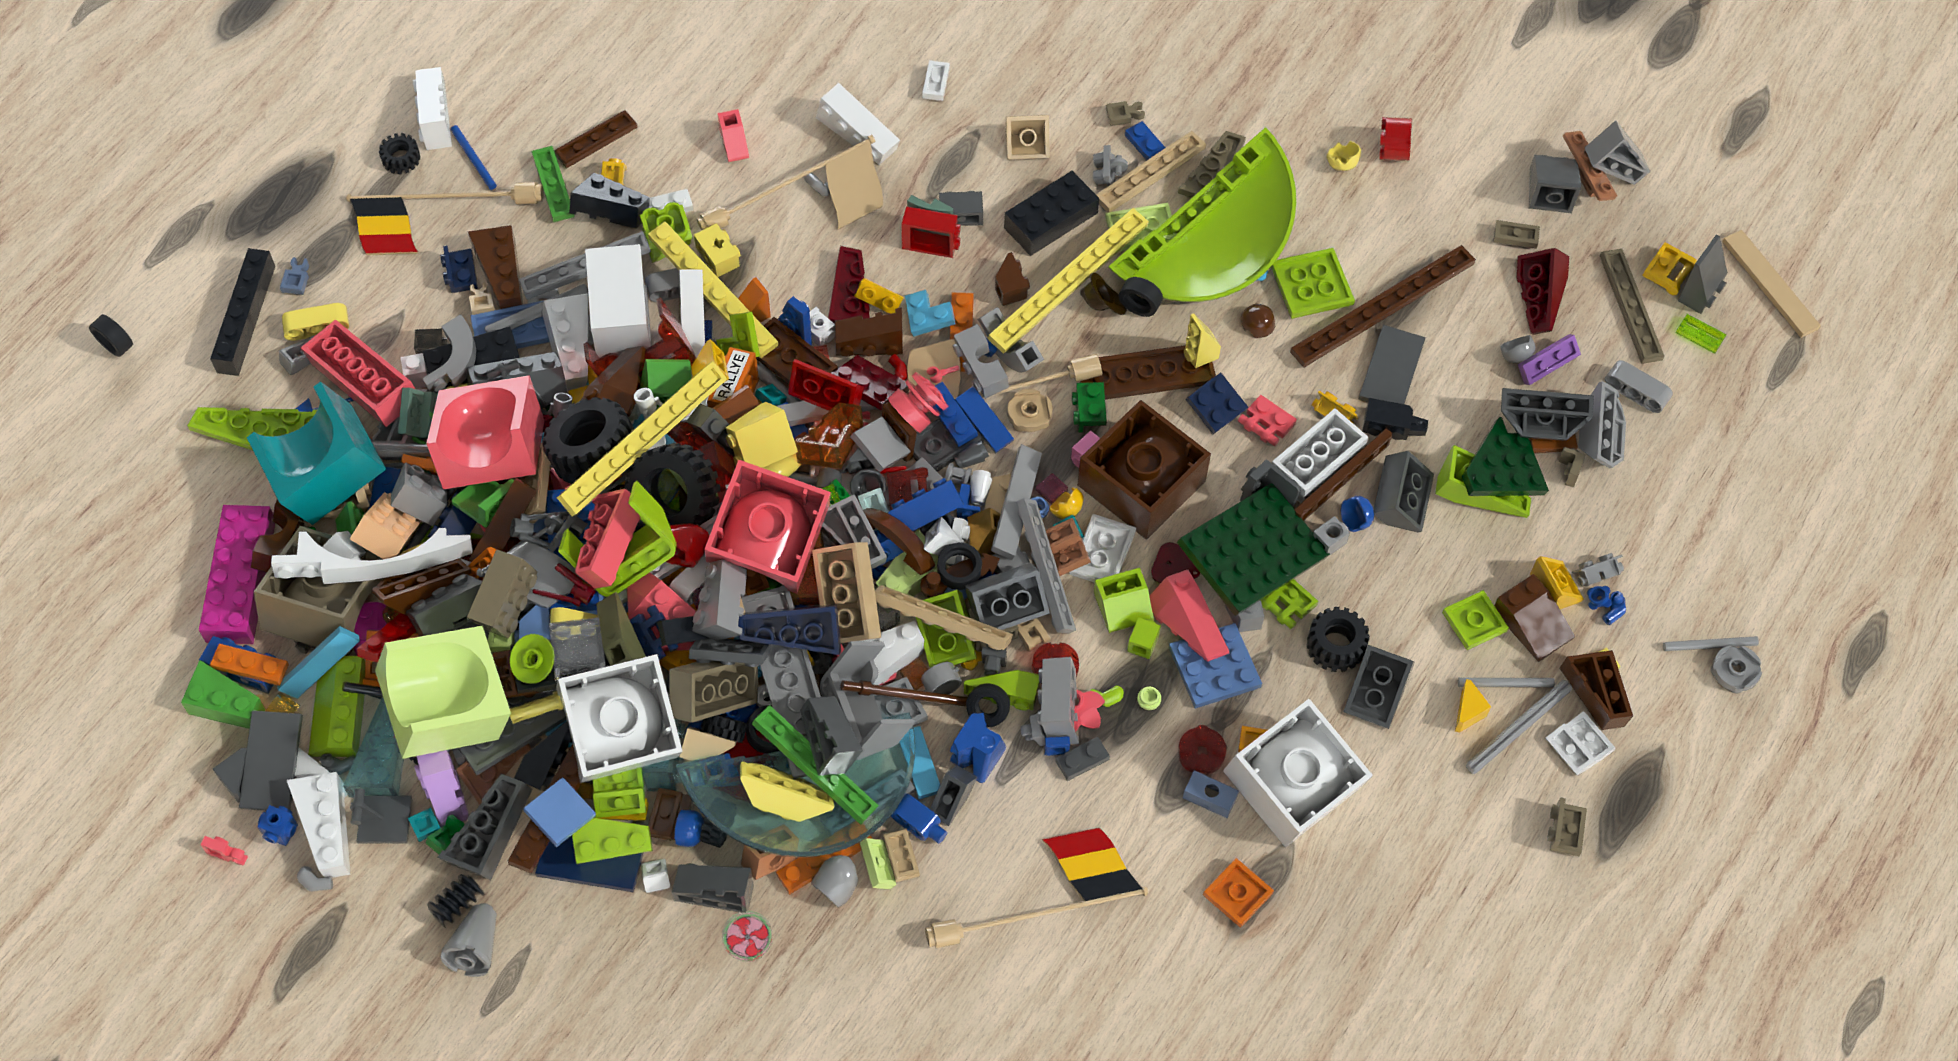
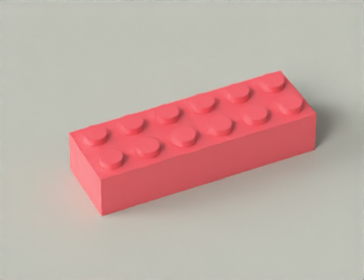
M336 319L301 347L310 363L385 427L400 416L402 388L415 389L408 378Z

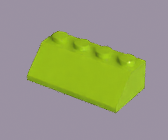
M343 656L317 680L308 752L310 757H321L326 753L331 754L332 757H349L351 755L358 757L365 694L342 691V686L344 682L363 683L365 678V660L363 658Z

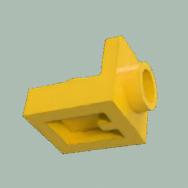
M609 158V161H602L601 175L623 185L624 172L627 170L625 163L615 158Z

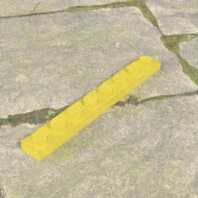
M663 222L648 233V238L678 270H702L703 297L730 326L729 315L750 312L666 222ZM753 315L760 353L759 357L762 358L778 346V341Z

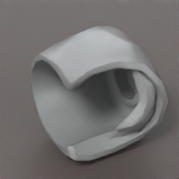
M843 855L833 856L822 864L811 884L827 896L837 907H840L849 900L857 886L856 867L850 857Z

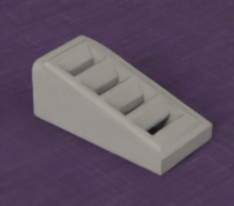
M314 336L279 350V362L290 375L299 372L311 364L301 347Z

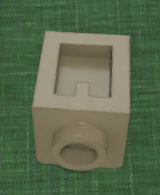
M1566 447L1562 450L1559 462L1567 465L1564 475L1568 476L1565 485L1574 487L1586 454Z

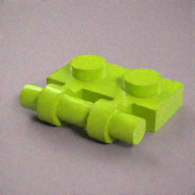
M1293 579L1273 592L1269 597L1267 596L1262 599L1261 603L1266 611L1270 610L1277 617V621L1280 624H1285L1289 629H1292L1297 622L1291 616L1296 614L1300 619H1303L1318 605V600ZM1278 600L1287 606L1285 610H1282L1276 604Z

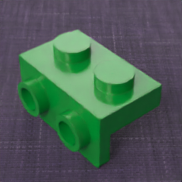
M1104 382L1077 383L1076 392H1072V405L1077 407V411H1073L1074 425H1078V433L1083 432L1084 426H1106Z

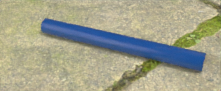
M457 125L452 126L451 132L490 190L495 189L497 184Z

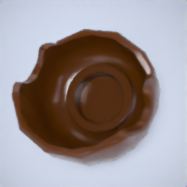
M1252 304L1241 314L1244 331L1248 330L1251 332L1254 338L1267 337L1273 333L1276 327L1273 311L1266 305Z

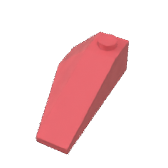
M1187 569L1166 577L1149 596L1154 618L1159 623L1167 625L1175 636L1179 635L1188 643V646L1207 662L1229 654V649L1189 570Z

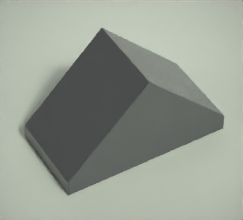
M247 748L239 749L213 768L219 780L238 803L240 802Z

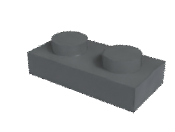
M1096 737L1056 758L1055 762L1066 780L1069 781L1110 760V755L1100 739Z

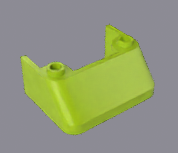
M638 481L633 483L628 503L639 514L645 526L633 533V538L626 549L624 560L618 568L616 579L612 585L596 588L605 597L615 592L620 593L672 558L676 551L677 544L663 508ZM567 529L564 531L558 552L576 569L580 549L584 545Z

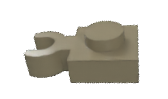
M1127 101L1106 104L1110 126L1131 123V118L1137 120L1144 119L1145 111H1137L1142 110L1143 103L1135 102L1132 106H1128Z

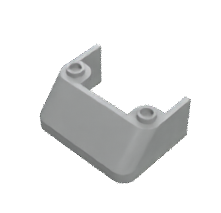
M850 641L820 682L822 697L836 696L863 749V752L856 760L896 746L915 724L913 719H882L873 694L864 696L859 695L858 692L840 689L842 680L852 682L863 680L874 684L878 677V668L875 665L874 659L884 648V642Z

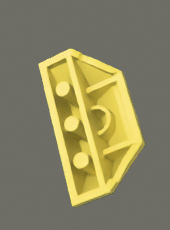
M742 761L740 763V780L753 807L762 812H771L780 815L786 820L792 819L801 822L832 811L834 808V800L814 783L802 778L793 780L791 774L762 764Z

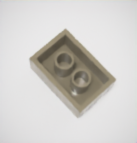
M496 549L467 618L476 625L483 626L484 630L509 639L511 633L517 628V619L520 612L527 605V595L536 584L537 571L524 559Z

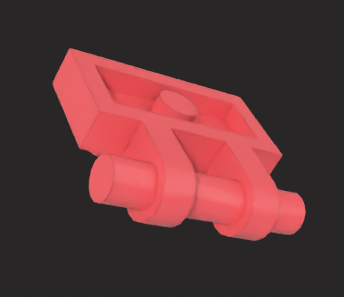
M1262 395L1247 409L1246 414L1250 418L1242 414L1238 419V422L1244 425V429L1249 432L1253 431L1260 436V440L1265 443L1269 442L1273 446H1276L1279 442V438L1274 435L1277 434L1283 439L1297 421L1295 417ZM1258 423H1261V424H1262L1263 426H1265L1267 429H1264L1263 427H1261L1260 425H1258Z

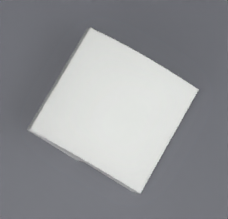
M1584 711L1569 723L1561 725L1545 738L1577 776L1615 751L1614 745Z

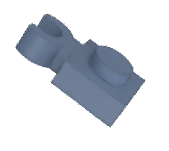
M293 257L290 262L292 270L285 269L280 289L282 293L303 295L309 278L306 272L309 269V263L304 258L303 263L297 265V259Z

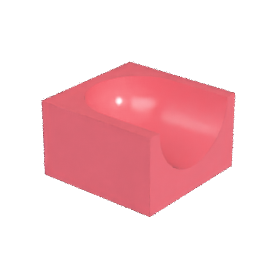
M530 375L439 390L426 444L443 489L536 474L545 420Z
M738 460L704 549L706 562L711 563L723 559L737 566L768 576L784 585L788 591L797 594L830 506L831 492Z

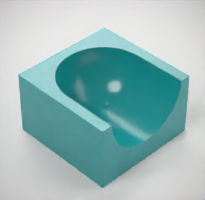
M321 381L313 387L320 399L319 408L307 424L294 432L281 436L269 437L253 432L247 437L279 503L311 525L315 524L386 470L353 406Z

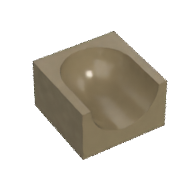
M300 526L280 555H297L299 532H307L321 547L324 546L332 535ZM363 548L366 553L360 558L361 560H383ZM271 566L254 590L260 630L315 647L319 646L339 626L354 633L356 621L364 602L372 592V589L384 578L324 584L322 577L275 578ZM353 648L344 656H349Z

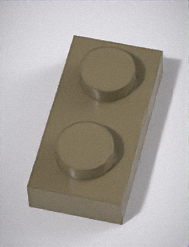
M1497 220L1493 242L1537 249L1540 226Z

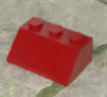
M794 359L788 394L851 419L861 403L864 387Z

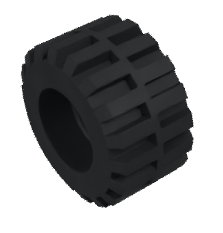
M1334 607L1332 611L1330 608L1324 610V613H1318L1316 619H1313L1306 644L1307 649H1309L1308 654L1310 658L1315 657L1314 663L1317 665L1321 663L1322 669L1327 670V667L1331 668V672H1337V669H1340L1341 672H1346L1348 667L1350 669L1355 668L1356 664L1362 661L1370 638L1368 634L1369 628L1364 626L1365 620L1363 617L1359 619L1357 612L1350 613L1349 608L1345 607L1344 610ZM1331 633L1341 634L1349 640L1350 644L1346 646L1334 645L1326 638V635Z

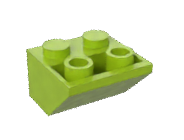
M1140 568L1095 580L1094 595L1109 633L1135 626L1138 617L1154 620L1148 587Z

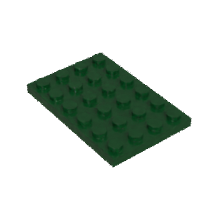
M1273 483L1182 536L1177 541L1181 549L1234 616L1239 615L1330 555V553H1326L1325 547L1319 539L1314 538L1311 529L1302 518L1295 514V509Z

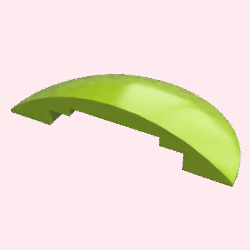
M1265 127L1234 155L1233 160L1217 173L1212 181L1158 229L1153 230L1143 240L1140 238L1108 268L1125 282L1131 277L1147 279L1160 289L1163 299L1180 302L1215 300L1236 293L1255 282L1274 264L1282 253L1292 231L1296 213V187L1289 161L1276 138ZM1177 233L1176 236L1169 240H1166L1163 237L1165 235Z

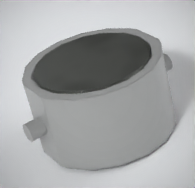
M943 662L931 667L921 677V681L926 689L924 691L948 695L955 692L962 684L958 674L959 668L957 666L954 667L953 663Z

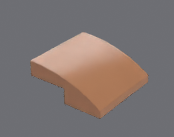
M1073 518L1045 530L1059 576L1091 563Z

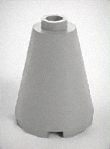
M486 903L474 905L443 947L440 956L441 961L452 971L464 970L466 971L465 976L480 977L488 973L492 962L497 916L492 906Z

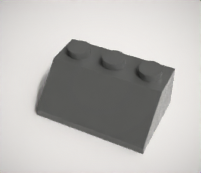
M1409 451L1387 455L1374 505V515L1388 526L1417 533L1422 532L1434 473Z
M1031 563L964 585L970 608L976 621L1000 630L1050 614L1039 570Z

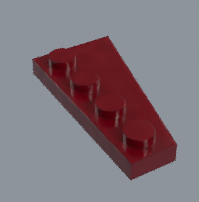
M840 246L828 319L834 324L835 321L862 316L863 319L870 318L869 303L854 297L865 275L862 250Z

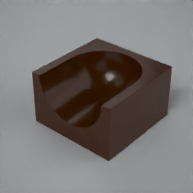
M1140 400L1080 457L1077 486L1124 523L1136 527V532L1147 540L1206 482L1211 453Z

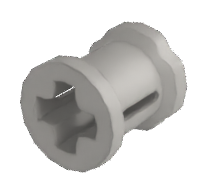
M949 463L945 479L946 481L952 480L953 483L960 485H969L972 469L958 468L954 464Z

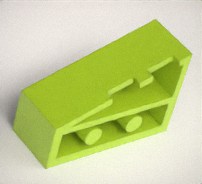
M593 818L572 835L576 864L653 851L650 828L646 825Z

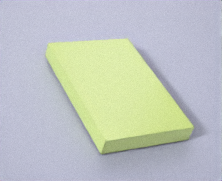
M1163 203L1134 208L1149 223L1146 228L1120 251L1129 249L1140 238L1143 240L1153 230L1158 229L1172 216L1169 204ZM1131 209L1105 213L1108 229ZM1177 233L1165 235L1163 237L1166 240H1169L1176 236Z

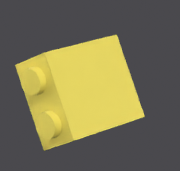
M768 402L761 403L726 427L728 433L726 440L734 451L735 457H733L735 465H737L738 460L764 468L798 452L785 411Z

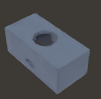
M1194 770L1184 790L1183 799L1228 818L1238 797L1239 790ZM1208 787L1219 792L1216 797H1208L1204 789Z

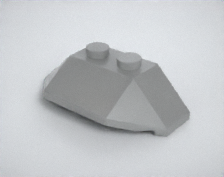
M1601 381L1591 394L1594 395L1593 418L1579 429L1578 448L1608 468H1613L1624 460L1626 420L1622 405L1618 399L1620 397L1618 390Z

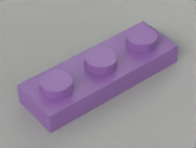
M1568 334L1519 363L1518 367L1524 384L1531 385L1580 356L1581 353L1575 335Z

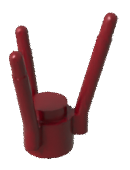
M561 563L555 566V570L574 583L571 590L574 598L538 589L532 590L534 594L569 602L578 607L581 603L588 605L596 591L594 587L583 581Z

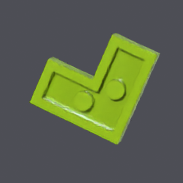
M745 312L729 315L733 337L716 339L717 346L724 352V355L732 347L754 352L756 357H759L760 353L753 313Z

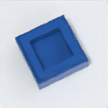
M1070 736L1045 738V755H1062L1070 750Z

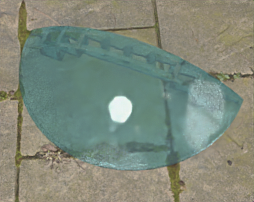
M908 712L882 719H911V715ZM912 726L896 746L856 760L849 770L844 773L879 805L861 825L835 801L832 811L801 822L792 819L786 820L780 815L762 812L753 807L740 780V763L742 761L762 764L791 774L787 756L781 751L749 758L740 756L727 760L725 755L721 754L676 764V769L684 788L696 807L711 823L734 840L759 851L779 856H821L844 850L861 842L879 829L894 813L903 799L913 772L915 760L914 727ZM808 776L801 777L802 779H805L811 783L816 784Z

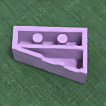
M448 750L417 756L418 765L414 766L418 780H420L427 799L431 800L440 827L445 826L447 817L451 814L461 821H466L469 817L458 774Z

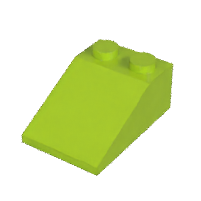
M959 590L923 600L969 618L963 594ZM916 617L919 630L924 638V649L930 668L943 662L957 665L977 659L974 641L968 640L965 635L960 633L947 632L944 630V627L936 624H926L922 622V619Z

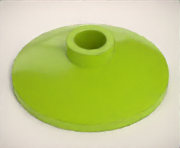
M528 634L516 642L511 651L510 666L518 680L529 684L538 683L545 679L552 670L554 650L548 639L538 634Z

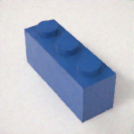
M943 478L933 483V489L926 492L923 488L913 493L912 500L905 503L902 499L892 504V510L888 513L914 531L963 506L964 503L952 480L946 481Z
M212 636L199 660L210 666L219 643L255 653L258 652L251 646L243 645L242 647L237 645L227 637H222L221 639ZM265 653V654H263V655L275 657L274 655H272V654H270V653ZM217 670L232 681L269 694L274 685Z

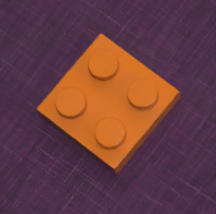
M1236 858L1203 892V896L1241 928L1269 899L1274 890Z

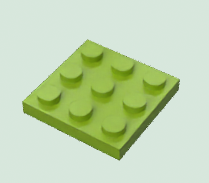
M1334 248L1279 259L1271 266L1291 319L1354 305V296Z

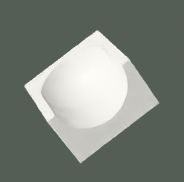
M640 244L585 249L590 324L597 361L608 359L612 363L625 349L639 346L646 348L644 363L645 359H653L647 285H644Z
M657 654L558 679L556 688L568 721L581 783L678 758L683 752Z
M1310 699L1306 700L1236 754L1223 770L1285 848L1358 791L1373 776Z

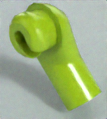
M1114 686L1104 693L1095 689L1090 690L1099 693L1103 697L1105 703L1102 706L1110 707L1121 701L1124 694L1120 686Z

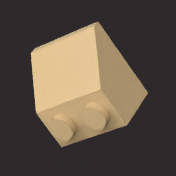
M689 727L687 728L682 745L683 752L679 757L684 758L683 763L698 767L699 763L704 764L736 745V741L701 732L700 729Z

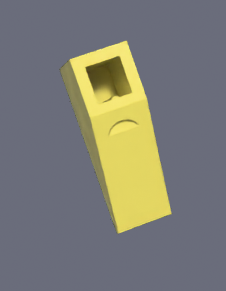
M1193 313L1190 315L1184 355L1188 362L1191 361L1193 366L1198 368L1219 359L1221 346L1211 330Z

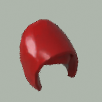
M691 523L670 525L677 546L674 556L666 562L672 565L694 568L705 554L704 549L710 536L708 531Z

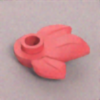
M1077 690L1079 703L1075 705V713L1078 714V721H1074L1075 732L1081 725L1090 729L1099 728L1101 717L1097 708L1101 707L1105 700L1095 691L1082 693L1080 690Z

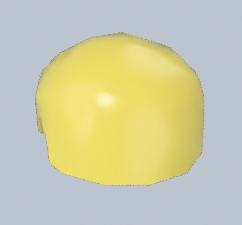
M1349 141L1345 146L1338 142L1334 148L1329 149L1327 160L1332 168L1340 171H1349L1358 164L1361 148L1353 141Z

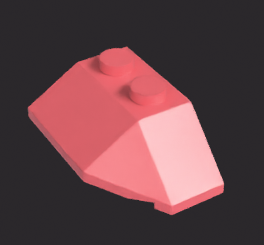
M650 572L627 587L629 620L638 614H643L646 620L649 619L651 616L647 609L653 605H656L658 611L664 614L665 620L690 617L696 613L689 604ZM654 626L651 629L655 634L656 638L658 639L660 637V633L657 627ZM694 642L678 644L679 648L675 651L689 650ZM667 646L662 647L664 651H670Z

